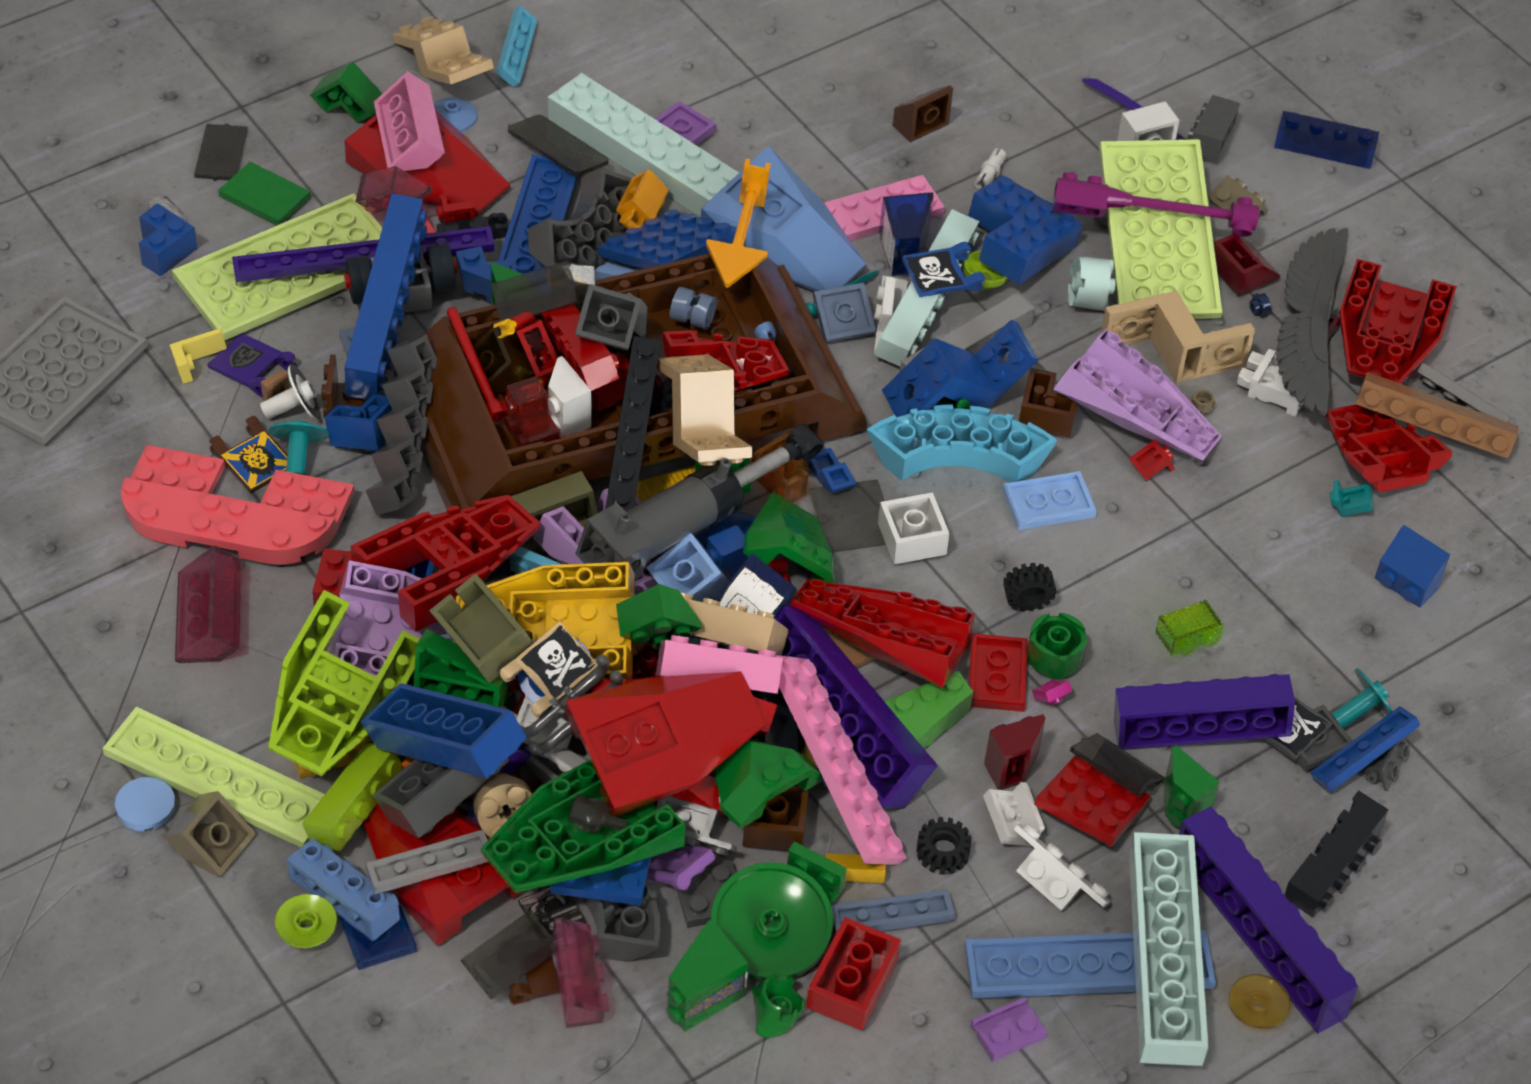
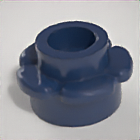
M1265 293L1253 294L1252 300L1249 301L1250 309L1254 315L1258 314L1263 318L1265 314L1271 312L1270 300Z

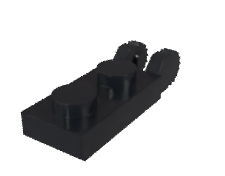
M499 212L492 213L488 217L437 224V232L490 226L493 240L506 237L509 225L506 224L508 223V218L505 213Z

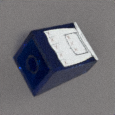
M933 192L883 197L879 235L891 276L908 274L902 260L904 255L923 252L930 230Z
M752 553L715 600L720 602L721 607L730 608L731 604L747 608V613L757 615V611L760 610L774 614L775 618L783 606L791 605L792 599L797 594V588Z

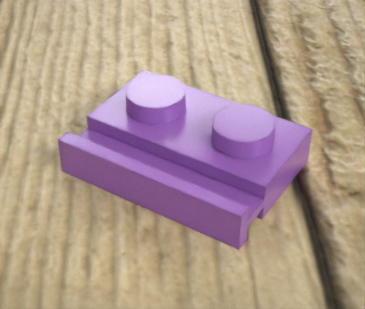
M1025 997L971 1020L970 1024L971 1029L976 1032L979 1042L992 1062L1046 1039L1047 1036L1046 1029L1033 1009L1029 1008Z

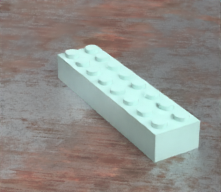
M1134 832L1129 850L1140 1063L1203 1066L1208 1050L1194 835Z

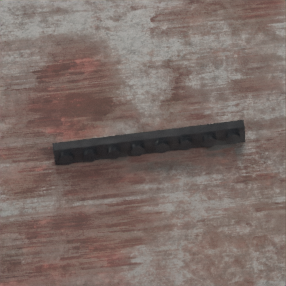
M633 337L605 509L618 503L626 511L635 505L661 343L658 340Z

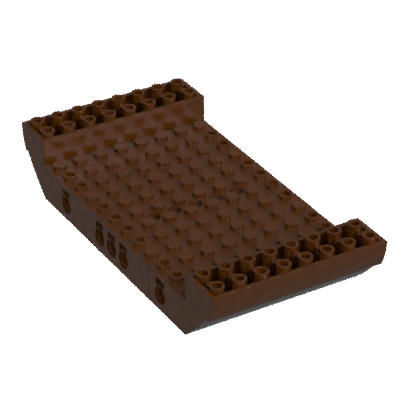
M708 253L459 313L471 343L474 345L495 323L510 319L525 311L533 313L536 320L541 319L547 332L541 311L570 299L581 313L589 284L622 294L630 292L636 298L642 299L647 306L646 338L661 341L658 358H666L662 338L663 332L691 330L697 331L698 338L713 339L714 333L723 334V341L737 342L739 336L756 338L754 335L756 327L764 322H771L777 331V339L774 343L787 365L794 370V375L791 378L783 377L735 392L734 435L745 441L795 428L801 424H808L809 428L822 441L867 430L865 415L784 264L778 266L768 257L729 288L724 286L711 255ZM680 286L695 290L697 296L700 293H704L717 298L716 311L707 330L692 326L690 321L682 323L670 319L672 300ZM442 317L425 333L436 355L437 363L436 369H433L431 372L430 382L433 383L431 403L426 405L425 417L428 418L426 437L421 439L420 447L446 508L457 505L460 509L475 506V501L504 495L514 496L580 471L583 472L587 481L611 475L623 399L599 413L591 408V428L565 435L564 438H561L557 432H553L549 428L547 423V417H549L547 405L549 382L541 388L540 396L526 399L524 397L527 394V390H521L519 386L516 390L495 395V398L504 403L508 415L504 419L493 423L486 407V402L476 384L449 317ZM607 347V349H608V351H609L610 353H614L612 350H610V349ZM656 369V375L661 377L662 382L669 380V377H665V374ZM396 370L394 371V378L398 376ZM533 373L525 382L533 381V378L536 376L535 373ZM673 408L669 409L668 412L649 416L641 467L688 455L673 445Z

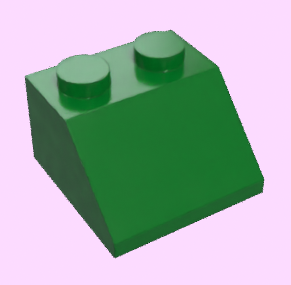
M1177 745L1171 750L1164 778L1165 816L1175 827L1181 828L1183 820L1211 806L1213 807L1219 781Z

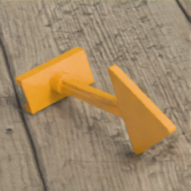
M745 159L739 202L744 204L733 243L706 240V247L726 288H729L768 257L767 251L744 247V242L754 206L764 207L771 163H766L764 168L750 165L751 159Z

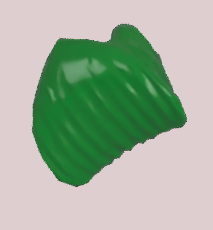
M775 973L768 976L757 986L752 987L751 992L754 997L756 1010L755 1031L757 1035L763 1038L780 1036L793 1027L802 1013L806 1001L793 990L795 980L791 975L776 977L777 974Z

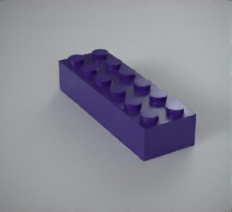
M1271 674L1260 677L1244 676L1235 679H1212L1210 681L1198 682L1185 681L1173 684L1158 683L1148 686L1116 688L1114 727L1118 750L1289 737L1292 732L1295 698L1290 674Z

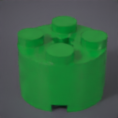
M1050 613L1040 616L1031 627L1027 649L1028 664L1052 680H1064L1067 676L1077 672L1083 663L1087 644L1084 625L1077 618L1066 613H1059V616H1050Z

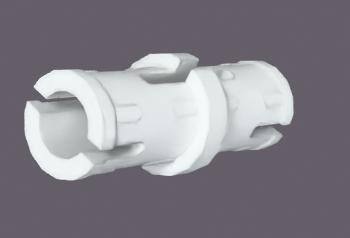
M995 148L989 159L982 164L981 172L974 182L978 190L984 184L985 186L999 176L1000 168L1007 158L1004 150L1001 149L998 155H996L999 148Z

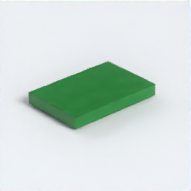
M252 162L246 164L218 190L219 197L275 225L286 222L311 198L309 190Z

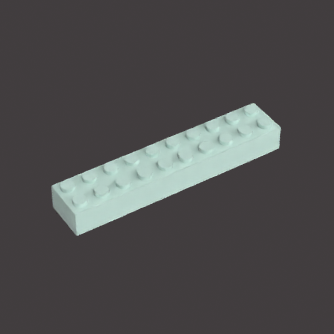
M580 73L548 96L549 120L634 175L650 169L669 189L667 196L700 217L701 208L739 173L583 73Z

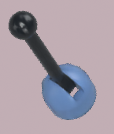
M764 322L754 330L756 338L773 340L774 342L777 339L776 328L771 322ZM788 366L789 375L785 377L791 378L794 375V370Z

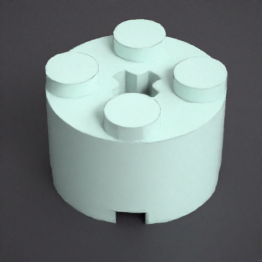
M1076 256L1074 258L1069 276H1073L1072 284H1068L1067 291L1070 306L1105 311L1109 302L1108 295L1113 294L1115 290V279L1111 278L1114 265L1113 260Z

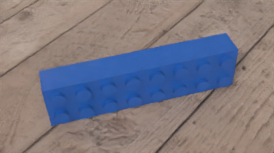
M391 194L345 364L347 397L368 400L373 394L380 395V392L385 393L382 385L387 382V377H385L386 370H391L392 361L387 351L398 345L399 333H397L398 326L402 327L405 311H402L403 305H408L409 283H414L416 275L414 264L420 261L422 247L419 245L420 241H425L427 226H425L427 210H423V199Z

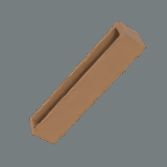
M1369 372L1365 375L1356 400V404L1507 459L1518 436V425Z

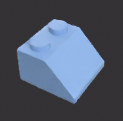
M692 533L647 567L658 584L694 596L693 600L703 602L704 598L714 599L730 585V581Z

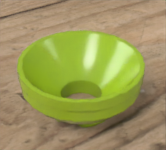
M981 251L970 253L968 259L964 260L963 272L966 277L973 273L981 272L988 279L982 282V290L997 288L1007 280V277L979 261Z

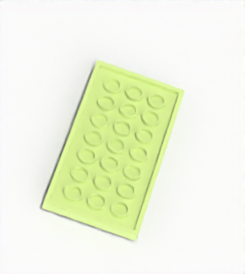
M1200 139L1100 142L1099 150L1103 184H1108L1110 187L1130 193L1132 196L1208 206ZM1136 206L1107 208L1117 304L1177 291L1194 319L1221 318L1223 312L1210 217Z
M353 193L172 270V275L212 329H221L224 340H227L344 289L343 275L347 274L346 269L236 282L232 257L380 239L382 226Z

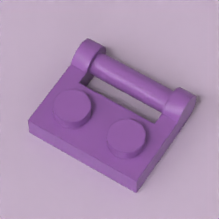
M685 844L684 847L653 856L648 870L650 883L659 882L672 885L675 889H687L691 878L702 873L706 866L715 860L712 849ZM661 869L669 870L672 872L661 871Z

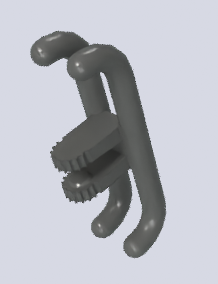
M605 655L597 656L596 663L598 665L596 669L572 689L568 685L563 689L565 696L562 699L556 700L552 698L549 701L552 707L534 723L527 727L520 725L527 737L526 739L539 734L559 716L566 721L564 725L541 743L530 742L527 748L531 754H546L573 733L565 714L566 700L583 696L606 675L610 663ZM612 671L610 673L611 683L605 689L623 685V677L619 671Z

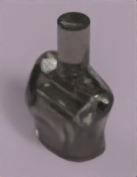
M579 793L573 802L567 819L568 822L577 825L582 831L590 833L599 832L604 825L620 831L625 828L627 823L623 819L608 814V805L604 800L588 798Z

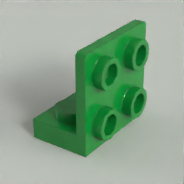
M794 841L788 850L787 865L794 866L814 878L825 891L830 905H834L845 889L847 868Z

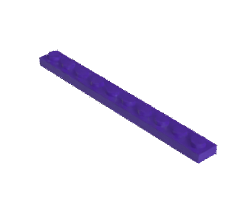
M490 226L426 234L425 241H420L419 245L422 247L424 260H426V248L440 244H448L452 256H456V251L479 246L482 247L483 253L495 251ZM379 239L234 256L232 261L235 281L245 282L346 269L347 258L366 255L370 260V258L375 257Z

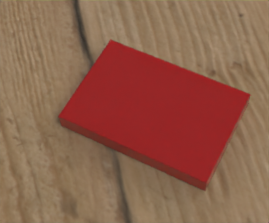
M971 634L968 685L973 691L971 707L1025 711L1028 638Z

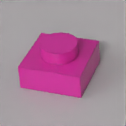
M1059 679L1049 681L1032 690L1035 701L1047 702L1048 705L1062 701L1064 695L1072 692L1069 681Z

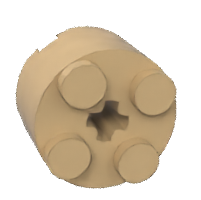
M497 774L490 777L478 788L473 808L482 830L490 838L532 795L529 786L520 778L508 774ZM508 805L509 809L503 811L502 806Z

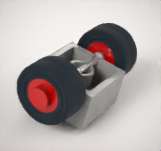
M448 244L428 246L426 248L427 265H425L421 250L420 261L414 264V268H416L414 283H409L408 287L410 289L408 305H403L402 311H405V313L432 309L431 288L434 293L455 289V274H458L456 259L452 258ZM366 255L346 259L347 274L343 275L345 289L350 291L353 304H362L374 257L370 258V260Z

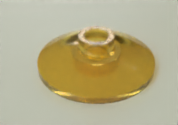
M1250 974L1238 979L1232 985L1228 998L1229 1006L1234 1016L1243 1024L1256 1029H1270L1280 1025L1287 1018L1290 1011V997L1283 985L1277 980L1262 974ZM1253 1005H1259L1262 1008H1256Z

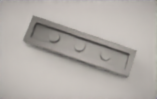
M1422 363L1417 371L1424 375L1422 381L1434 388L1439 385L1446 389L1443 393L1444 395L1456 402L1460 398L1467 403L1465 407L1512 424L1515 423V419L1430 365Z
M480 830L366 863V871L374 893H382L489 862L481 853V847L488 840L484 830Z

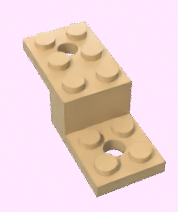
M433 16L426 17L420 20V24L402 26L398 28L399 32L391 34L394 44L413 48L422 77L452 85L494 68L492 59L483 57L481 54L475 55L471 53L463 25L455 24L453 21L446 22L443 19H434Z

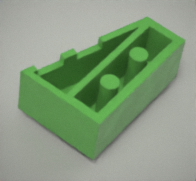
M957 671L950 675L943 688L929 682L887 699L884 702L921 746L928 748L934 743L935 738L942 732H947L970 712L973 691L961 673Z

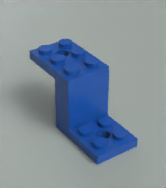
M1010 320L976 354L934 338L882 389V392L896 417L909 414L911 409L917 408L918 411L930 410L943 396L957 402L965 398L970 406L989 408L1038 361V358L1018 322ZM1009 351L1008 360L1004 363L1005 354ZM914 388V396L910 399L911 390Z

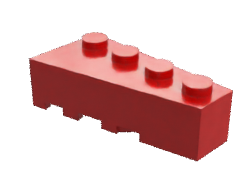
M570 299L541 311L557 358L563 356L591 391L619 379L616 370L620 368L619 362L615 354L608 351L606 345L575 336L581 313Z

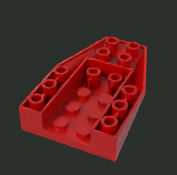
M436 110L445 153L428 168L390 172L388 170L377 115L344 140L346 163L403 196L423 199V201L440 205V195H445L447 204L473 200L475 215H479L510 188L508 181L477 147Z
M1357 258L1339 311L1347 373L1365 378L1366 373L1369 372L1402 384L1441 341L1457 286L1432 279L1428 293L1378 280L1382 265Z
M807 579L791 601V606L864 652L942 688L970 643L976 615L975 613L968 612L964 607L946 606L938 600L917 598L912 593L906 591L896 592L824 582L818 579Z
M742 671L648 677L566 700L565 714L576 739L581 738L601 782L600 792L612 819L697 785L766 726V722Z
M378 803L363 821L376 860L482 830L478 820L469 816L468 811L458 805L451 814L443 817L434 825L429 833L422 835L420 838L389 822ZM490 862L390 890L436 946L462 931V916L503 890L511 899L524 892L515 893Z

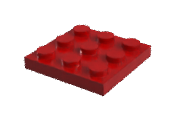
M1075 755L1040 792L1034 805L1112 847L1148 806L1151 795Z

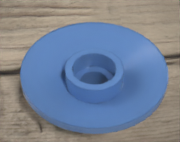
M450 97L434 103L435 110L460 132L471 128L477 120L476 108L465 99Z

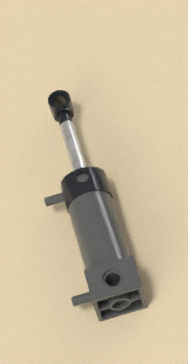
M801 424L788 435L785 445L734 473L730 470L731 461L723 458L720 463L716 462L715 465L702 467L686 476L682 481L626 511L616 503L587 519L575 554L584 564L629 562L635 573L636 580L641 577L646 562L651 558L675 546L690 533L694 535L737 513L741 509L744 499L741 487L792 459H802L804 462L811 461L821 452L824 442L806 424Z

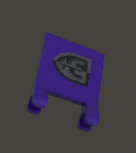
M241 333L227 346L226 350L221 351L208 363V368L249 387L258 396L262 397L261 381L266 378L261 376L277 362L283 369L288 371L290 365L297 367V364L292 362L295 359V355L292 352H281Z

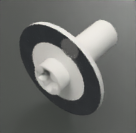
M295 365L288 367L292 388L260 403L261 409L268 420L300 404L313 419L320 417L315 387L309 379L306 380L302 372Z

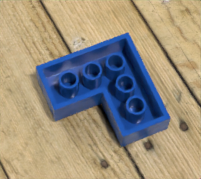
M1004 175L974 193L968 217L979 221V225L991 231L985 235L979 261L1019 285L1076 248L1083 222L1076 219L1072 214L1052 211L1053 203L1042 199L1034 194L1033 191L1025 189Z

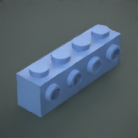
M312 838L286 859L290 880L309 894L325 898L333 905L337 915L372 941L376 940L400 920L397 897L390 891L375 894L369 876H364L355 869L351 862L342 860L335 855L328 845H322Z

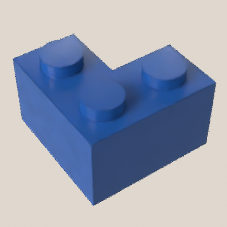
M157 203L139 216L143 239L139 242L142 265L160 277L197 250L195 227Z
M373 394L361 407L336 405L324 417L327 430L329 431L330 446L342 447L343 449H365L370 452L379 450L386 441L377 423V419L393 410L387 396Z
M722 524L695 535L696 539L703 545L730 583L744 566L750 568V557L743 554L744 534L737 525L725 530Z

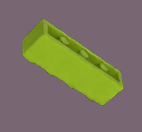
M366 742L302 823L309 841L314 838L320 844L328 845L332 850L341 851L376 806L377 802L373 794L402 771L398 754L378 749L374 743Z

